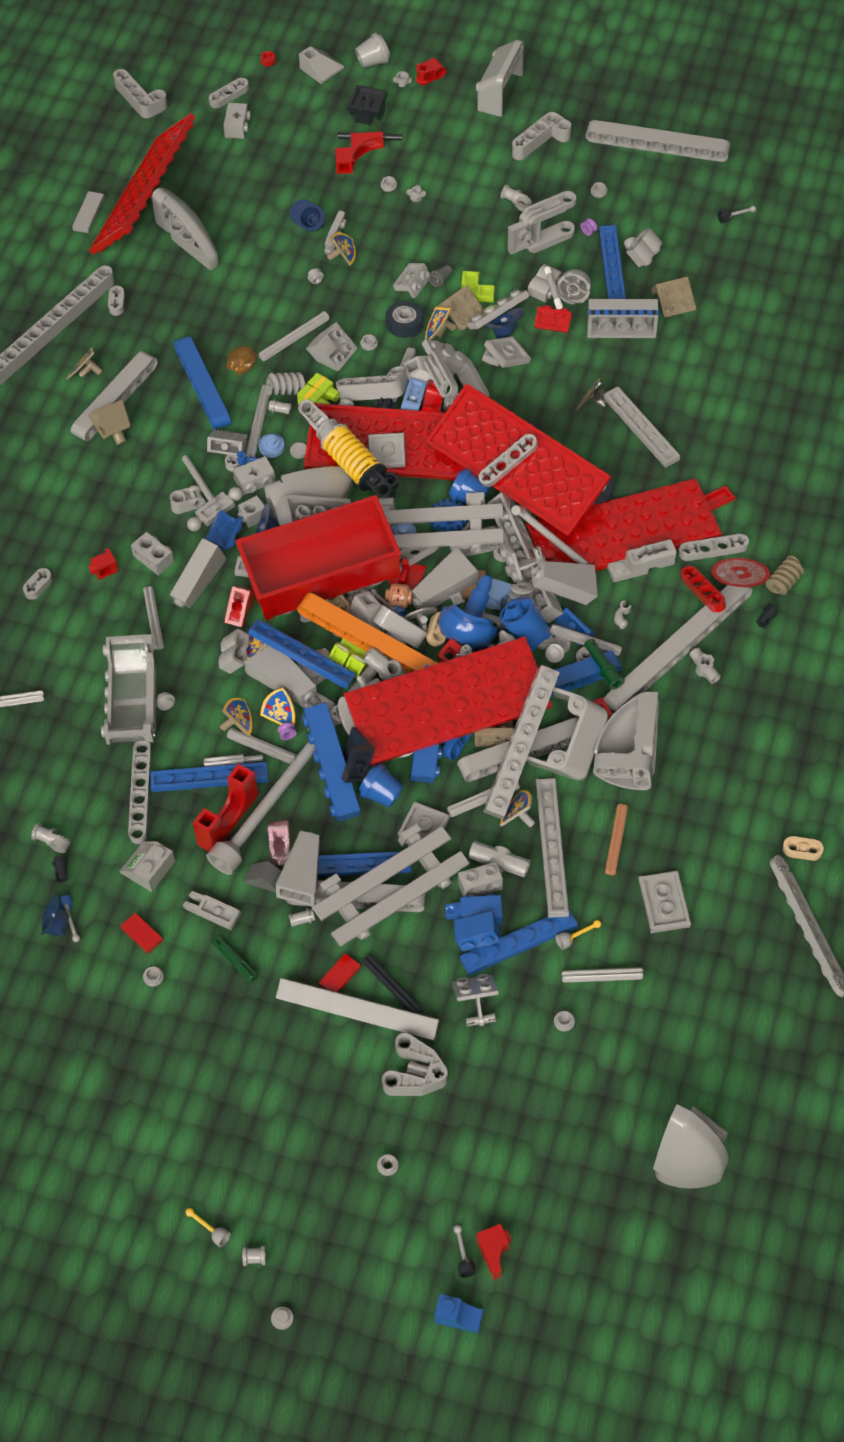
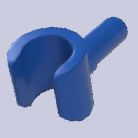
M243 451L237 453V462L241 466L247 464V462L260 459L246 457Z

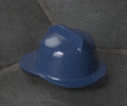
M306 199L298 200L292 205L290 217L295 224L310 232L325 227V213L319 206Z
M522 308L512 309L491 320L486 325L493 329L497 339L508 337L516 330L517 320L524 316L525 310Z
M270 503L264 506L254 534L279 526L277 520L270 515Z
M57 895L50 899L44 910L41 935L46 933L52 936H64L67 932L69 915L59 907V896Z

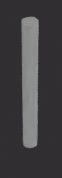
M184 455L182 460L210 504L215 503V497L188 455Z

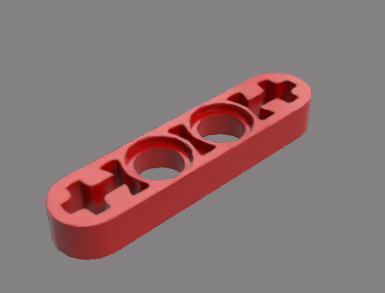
M694 566L684 567L680 571L683 583L712 612L718 613L725 610L726 601L724 596ZM697 583H703L702 585L694 586ZM707 592H712L710 595H704Z

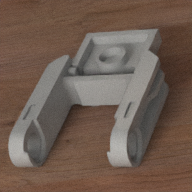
M564 191L528 206L519 216V222L508 227V252L512 255L523 249H528L529 252L537 253L572 238L574 235V224L570 221L560 222L541 231L540 228L541 221L574 207L576 204L575 193ZM569 198V199H571L572 201H571V202H565L564 199ZM568 228L570 231L564 232L562 229Z
M429 339L423 341L422 345L428 354L424 365L442 397L454 398L458 392V385L451 372L457 374L463 387L467 383L489 397L487 388L468 357L460 351H454V348L448 343L444 344ZM450 385V391L447 393V387Z

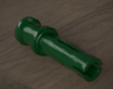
M590 639L587 640L584 647L600 668V675L607 680L609 688L615 690L621 687L625 680L617 673L616 666L607 660L594 639H591V641Z

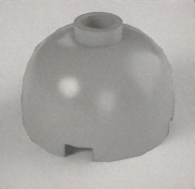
M579 269L566 271L560 277L557 284L560 298L569 304H575V302L583 303L591 291L589 276Z

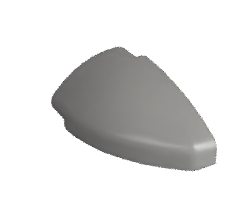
M157 188L152 194L156 224L166 232H169L171 239L210 271L219 264L218 253L198 215L188 204L170 190Z
M320 467L282 475L281 480L283 483L279 480L264 485L266 502L270 503V512L279 524L276 506L283 495L347 499L353 482L341 467Z
M658 692L640 693L622 705L606 722L595 745L594 775L610 784L627 789L648 790L651 788L656 762Z
M677 1104L665 1130L653 1169L656 1171L657 1179L670 1186L701 1188L721 1181L729 1158L723 1143L713 1130L692 1111Z

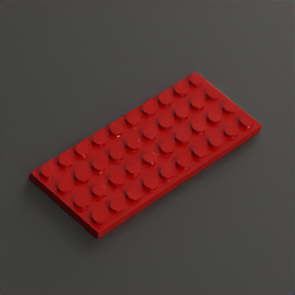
M189 113L156 137L90 247L89 251L92 254L98 251L102 252L107 245L111 246L116 239L120 240L124 234L127 235L133 229L132 224L140 217L139 212L146 207V200L152 196L153 188L157 187L161 180L159 178L166 173V166L173 161V155L181 147L179 144L186 139V133L193 127L194 124L192 122L195 116L192 113Z
M466 383L425 442L463 468H469L479 478V474L484 468L526 434L534 435L538 442L537 449L492 487L570 537L608 484L611 476ZM529 440L526 441V444H527V445H530V446L533 445L532 441H531V442H530ZM513 451L510 455L511 458H519L520 452ZM500 462L497 465V470L499 471L506 468V463ZM484 476L485 480H491L490 476Z
M314 403L329 419H335L338 424H346L352 434L368 450V435L404 433L406 467L386 468V472H392L397 476L455 480L462 469L465 470V468L425 442L445 413ZM309 425L304 469L341 467L327 451L321 448V440L316 436L317 431Z
M696 478L606 501L602 504L592 505L570 537L542 519H537L539 523L585 559L588 564L594 565L595 571L606 569L609 563L625 560L626 551L671 539L675 549L678 550L680 545L685 542L722 536ZM526 522V529L534 547H541L542 555L545 556L547 562L578 564Z
M522 637L344 693V699L354 726L375 748L370 766L518 719L538 668L526 637ZM550 699L545 710L552 707Z

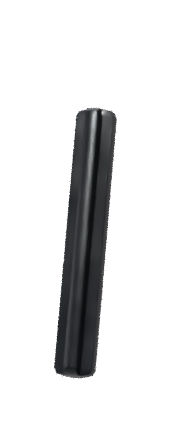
M372 955L364 958L363 964L408 1011L418 1014L423 1012V1008Z

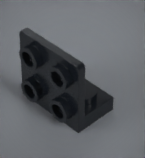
M356 727L351 728L343 752L346 766L341 779L345 783L363 781L365 779L375 752L373 745Z

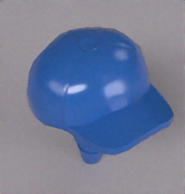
M488 575L481 577L476 589H472L464 611L455 605L443 607L439 617V628L442 635L448 640L452 638L461 646L469 645L472 649L476 650L483 649L492 643L498 628L493 626V622L490 619L481 618L490 597L488 593L491 590L492 577Z

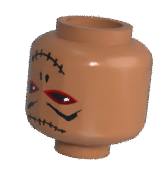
M393 583L390 589H386L385 600H389L390 606H401L405 609L409 604H412L413 594L408 585Z

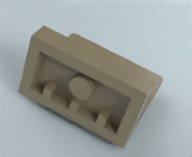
M688 277L656 284L651 288L652 295H658L664 318L696 310Z
M467 285L437 306L452 309L449 317L459 331L468 327L467 322L472 320V316L485 312Z
M513 720L475 732V747H493L510 741L514 731Z

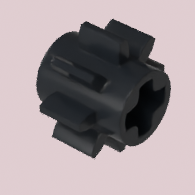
M381 397L379 401L375 400L374 407L395 409V402H392L391 398L383 399Z

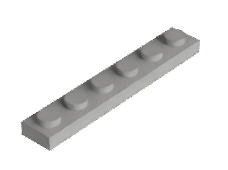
M618 386L604 393L603 399L665 468L680 460L678 452Z

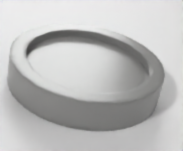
M295 443L291 446L290 453L294 458H304L307 446L304 443Z

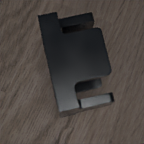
M356 85L348 102L347 111L350 112V115L355 113L356 123L370 125L371 116L377 117V120L381 121L385 112L387 91Z

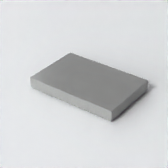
M678 871L638 877L651 933L691 927Z

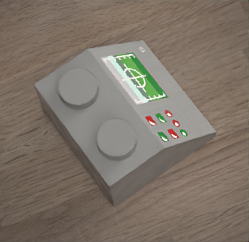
M143 841L119 872L152 892L175 863L173 851L158 842Z

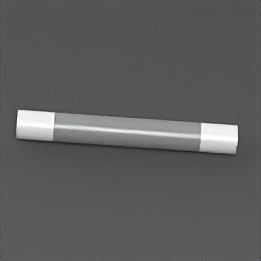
M545 267L544 271L556 309H561L563 305L551 268Z

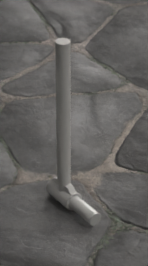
M515 505L511 508L513 515L521 516L578 564H588L585 559L530 515L532 513L524 506Z

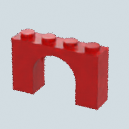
M237 764L227 777L229 794L221 811L216 815L204 808L193 822L197 844L207 851H210L216 842L225 841L259 796L255 772L240 764Z

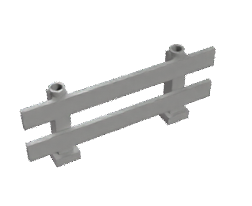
M484 492L466 493L467 506L396 510L394 498L379 499L390 528L391 524L470 520V530L394 535L399 549L471 545V552L480 553L483 550L482 544L504 542L503 528L482 530V519L503 518V503L486 504Z
M418 824L405 830L400 834L398 842L402 847L408 845V848L342 889L339 887L341 879L337 874L320 883L317 890L321 897L325 895L328 897L313 906L312 909L321 921L339 911L347 923L333 931L331 935L340 947L355 937L361 940L368 938L371 935L369 931L371 927L436 886L442 889L446 888L452 883L450 880L451 876L470 865L461 851L441 864L434 856L432 851L451 840L442 826L424 838L419 836L421 828ZM419 860L427 873L362 914L358 913L351 902Z

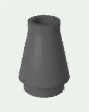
M445 265L432 271L429 275L431 285L435 287L441 286L448 276L452 274L451 267Z

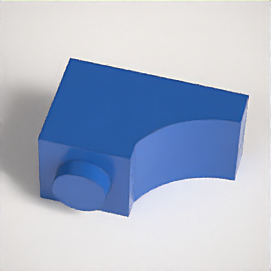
M440 1294L434 1315L435 1323L478 1334L483 1309L468 1305L462 1299Z

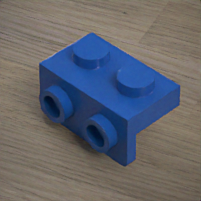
M222 510L218 511L205 540L218 545L222 552L227 548H232L235 544V536L242 528L241 522L243 517L239 516L237 519H234Z

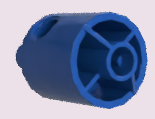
M519 597L513 599L501 610L499 619L508 633L513 635L515 639L526 637L531 652L543 641L551 637L548 624L531 598Z

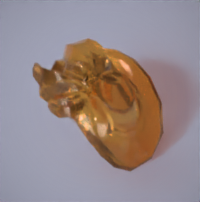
M247 346L237 347L229 354L225 367L237 372L236 375L239 376L252 368V363L256 361L257 355Z

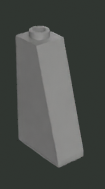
M202 538L170 593L174 604L181 608L183 606L191 608L224 564L227 558L218 545Z
M458 547L455 548L412 590V603L416 609L436 607L449 600L450 595L458 593V591L462 592L478 583L477 569Z
M543 561L532 570L534 587L584 605L589 604L598 596L594 565Z
M270 646L265 647L244 661L245 672L249 676L273 690L284 687L292 701L301 706L312 702L317 696L316 685L288 656Z
M299 832L276 883L277 898L312 907L316 905L320 854L319 835L312 832Z

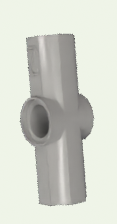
M371 647L363 657V661L375 669L384 681L407 674L401 668L398 661L390 660L375 647Z
M474 841L469 852L470 859L484 864L496 862L500 872L507 871L521 877L527 875L531 861L511 854L505 847L496 846L494 848Z

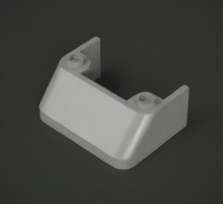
M514 40L494 50L488 68L481 81L476 85L478 111L502 117L503 90L511 74L523 75V41Z
M554 687L552 691L554 696L568 701L569 711L579 716L567 752L561 750L551 752L547 762L530 756L527 757V761L532 766L581 781L589 773L595 756V745L600 732L608 720V714L603 707L592 701Z

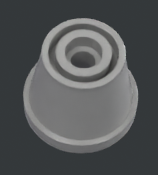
M371 34L370 38L355 48V53L363 68L389 62L390 53L380 34Z

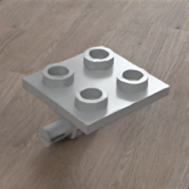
M504 542L500 543L502 547L500 554L507 565L505 567L506 574L512 578L514 583L523 582L520 570L546 561L545 556L542 555L541 547L533 548L535 558L518 562L515 552Z
M480 974L475 978L468 979L463 977L457 979V981H452L457 1001L475 999L478 1016L466 1018L467 1027L473 1025L484 1026L485 1023L496 1022L494 1013L482 1015L480 1004L481 997L498 995V989L492 975Z

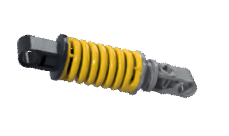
M305 399L301 401L298 406L299 412L317 431L316 436L321 440V448L327 451L333 460L341 466L346 474L358 485V488L361 491L372 489L380 498L395 499L396 490L384 478L386 466L377 461V458L352 434L346 424H338L335 419H329L311 400ZM386 489H389V491L385 495H383V492Z

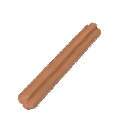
M625 804L617 805L605 869L607 875L613 876L616 874L628 806Z

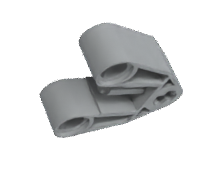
M408 1033L399 1034L395 1040L396 1053L399 1057L411 1061L408 1064L406 1073L393 1070L384 1073L382 1076L383 1091L389 1096H423L445 1087L448 1082V1071L435 1050ZM403 1043H408L410 1045L408 1048L400 1047V1045ZM391 1080L397 1082L393 1086L387 1085V1082Z

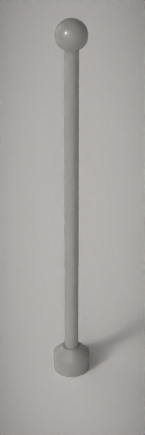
M389 631L385 633L388 636L406 645V642L401 636L394 635ZM368 665L361 675L364 676L368 683L376 675L377 671ZM357 680L348 692L361 688ZM336 711L334 716L336 715L338 716V718H340L338 711ZM308 741L230 841L216 842L206 855L207 859L216 869L227 875H231L242 862L239 848L311 758L312 752L315 751L313 744L310 745Z

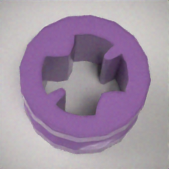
M588 218L585 222L581 223V229L584 234L590 236L597 230V225L592 219Z
M284 723L278 727L277 730L282 740H289L296 736L297 733L293 723Z

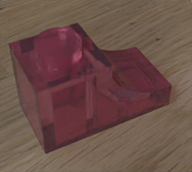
M289 820L271 821L268 824L270 860L273 865H282L286 863L290 854Z

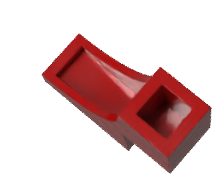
M383 132L351 133V147L335 148L337 174L353 173L354 165L362 155L375 149L384 148Z

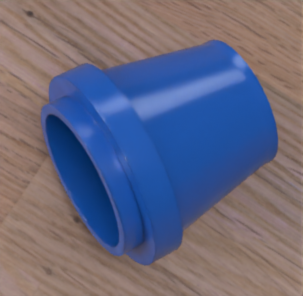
M469 468L462 469L450 489V500L467 504L466 493L484 492L486 498L490 487H484L479 478Z
M381 763L379 766L375 765L369 771L359 791L362 798H368L390 808L401 794L404 786Z

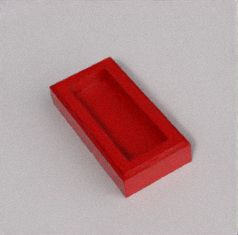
M726 485L704 495L711 511L734 501L736 498Z
M136 913L120 926L147 954L163 942L162 937Z
M344 954L321 979L319 986L323 989L339 993L361 969V965L347 954Z

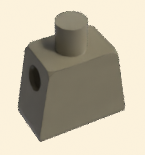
M123 400L94 410L88 415L103 439L113 436L117 445L126 442L123 432L130 428V423Z

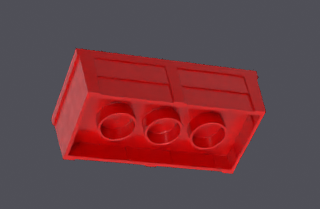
M377 495L235 540L266 621L273 619L275 616L296 610L307 593L315 594L324 600H331L339 595L400 577L401 552Z

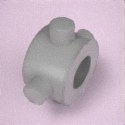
M460 591L449 596V599H452L455 606L465 603Z

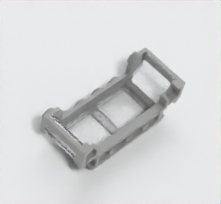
M152 634L106 637V644L103 645V655L107 656L109 663L108 671H105V679L108 682V687H105V697L108 698V703H105L104 708L105 714L108 715L107 719H104V726H101V736L105 737L107 745L116 742L154 741L156 736V664L154 663L155 650Z

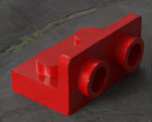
M547 305L538 307L534 328L568 334L572 312L565 308L559 310L552 309L551 306Z

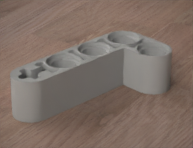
M118 69L113 73L116 89L141 117L150 118L167 109L165 91L155 90L147 94L126 70Z
M555 112L545 114L513 140L512 157L516 160H523L551 137L560 142L569 141L571 137V123Z
M402 366L392 368L384 376L344 378L336 382L340 400L346 398L350 401L380 399L381 397L383 399L397 398L403 395L408 386L405 368Z

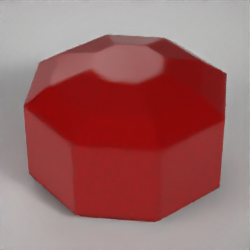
M265 51L261 54L262 65L272 66L276 63L275 53Z

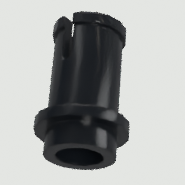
M774 605L765 606L764 612L756 620L758 626L765 629L769 622L778 615V609Z
M65 856L54 857L52 862L55 868V881L58 883L68 881L66 867L68 860H66Z

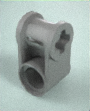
M196 485L173 491L170 494L171 510L175 514L197 510L206 504L205 499L201 496L200 487Z

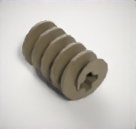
M788 556L766 581V587L775 594L786 595L788 590L792 588V585L804 574L800 561L794 556Z

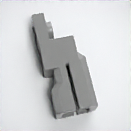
M670 539L626 551L625 560L609 563L607 569L613 583L648 574L650 568H663L674 565L676 549Z

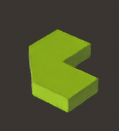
M463 271L461 288L467 285L479 302H494L495 286L479 285L480 272Z

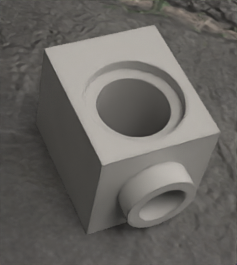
M256 495L238 505V517H243L242 523L245 522L248 528L259 523L264 504Z

